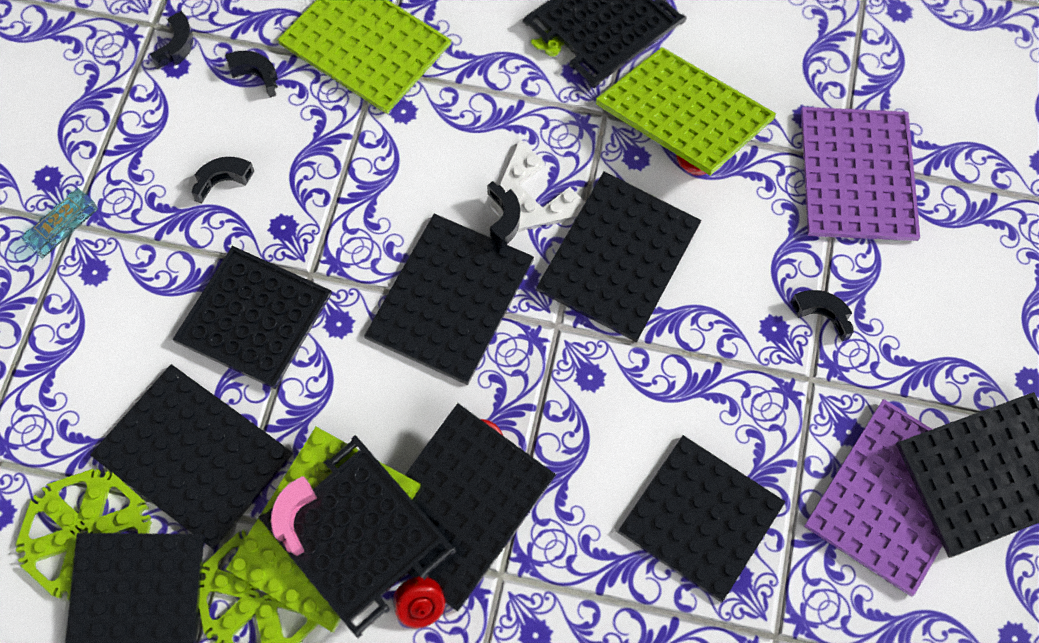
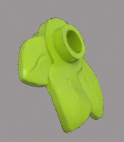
M541 37L531 40L535 48L545 50V53L549 56H557L564 45L556 37L547 44L542 41Z

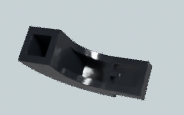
M182 10L166 18L171 31L174 33L172 40L167 45L149 54L157 69L166 66L171 61L178 65L189 55L193 47V32Z
M246 50L225 54L232 78L247 74L256 75L264 81L269 97L277 96L275 89L278 88L276 83L278 77L275 67L269 59L257 52Z
M221 157L204 164L195 173L198 183L194 184L191 192L195 201L202 204L212 187L221 181L231 180L246 186L255 172L252 162L238 157Z
M492 181L487 185V194L501 207L503 216L490 227V237L503 248L515 237L519 229L520 203L512 189L505 193L501 185H497Z
M807 290L794 294L791 304L798 318L810 314L823 315L833 323L842 342L850 339L854 333L853 325L848 321L852 311L844 301L829 292L821 290Z

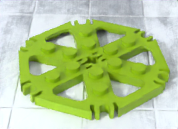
M91 469L46 484L51 488V491L42 487L41 489L45 492V496L43 498H39L36 495L33 496L38 504L30 500L15 545L18 547L16 552H25V556L19 558L18 562L23 563L20 566L53 597L56 596V598L61 599L63 593L68 592L67 600L70 601L77 533H80L77 529L78 527L81 530L87 531V533H122L134 528L138 530V533H149L152 524L151 516L149 514L142 516V512L149 509L147 505H143L147 503L113 472L111 476V473L106 471L105 476L100 478L101 471L99 469ZM79 482H86L87 488L78 514L59 496V492L64 487ZM110 488H118L129 498L130 504L127 508L102 516ZM38 512H45L63 529L36 539L29 537L34 517ZM66 552L56 580H48L36 568L38 561Z
M244 529L241 532L243 539H241L240 532L238 531L202 565L203 568L210 569L209 571L202 569V574H205L206 578L201 581V586L204 587L200 588L199 609L204 634H207L206 637L208 639L218 635V640L215 643H223V641L224 643H234L233 636L256 615L261 643H301L319 624L307 618L306 624L291 638H285L278 608L296 613L299 612L268 594L260 598L259 593L253 591L260 589L233 573L219 570V561L233 548L240 547L247 536ZM210 592L240 598L218 620L211 619L207 602V595Z

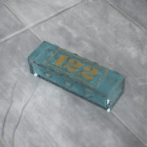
M76 188L60 204H57L52 211L42 217L34 227L27 230L21 239L27 247L43 259L95 213L98 208L89 196L79 188Z

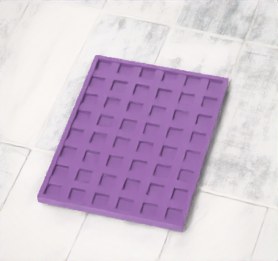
M802 107L801 122L808 236L918 241L920 239L909 112Z
M883 399L804 527L913 597L943 545L896 443L932 429Z

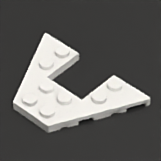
M522 140L519 141L500 183L505 193L512 189L519 200L520 225L517 232L524 231L525 229H535L540 225L561 223L568 219L574 220L580 213L585 201L572 188H567L542 208L520 186L545 167V162ZM493 200L491 209L501 218L503 210Z

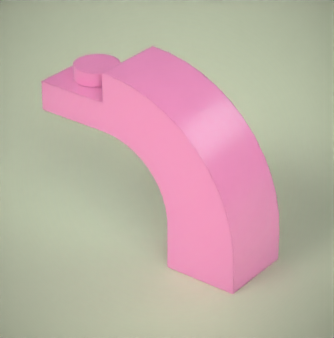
M304 476L290 483L280 493L274 504L271 518L275 538L279 541L284 540L283 543L287 551H292L296 556L303 553L304 550L294 531L295 515L301 507L317 499L308 480Z

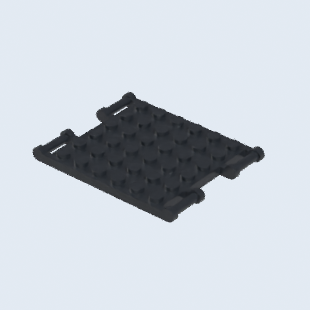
M548 0L526 15L522 22L526 26H530L542 38L545 44L552 41L555 37L559 39L576 55L569 63V66L572 69H576L589 81V85L592 88H596L600 82L675 27L682 25L687 17L684 14H680L667 0ZM537 19L543 26H545L549 30V32L546 33L533 20ZM583 62L597 76H592L580 63Z
M354 435L351 438L352 441L332 458H327L324 461L332 471V474L313 489L317 499L301 507L295 515L294 531L304 552L296 556L292 551H287L283 543L284 540H276L355 637L359 639L365 629L382 614H387L391 610L381 598L385 592L413 568L425 580L435 567L450 554L453 555L457 551L361 440ZM356 447L360 449L339 468L335 466ZM272 507L267 513H262L258 518L274 536L270 521L272 518ZM442 544L445 548L422 568L419 562ZM376 601L379 607L356 626L353 621Z

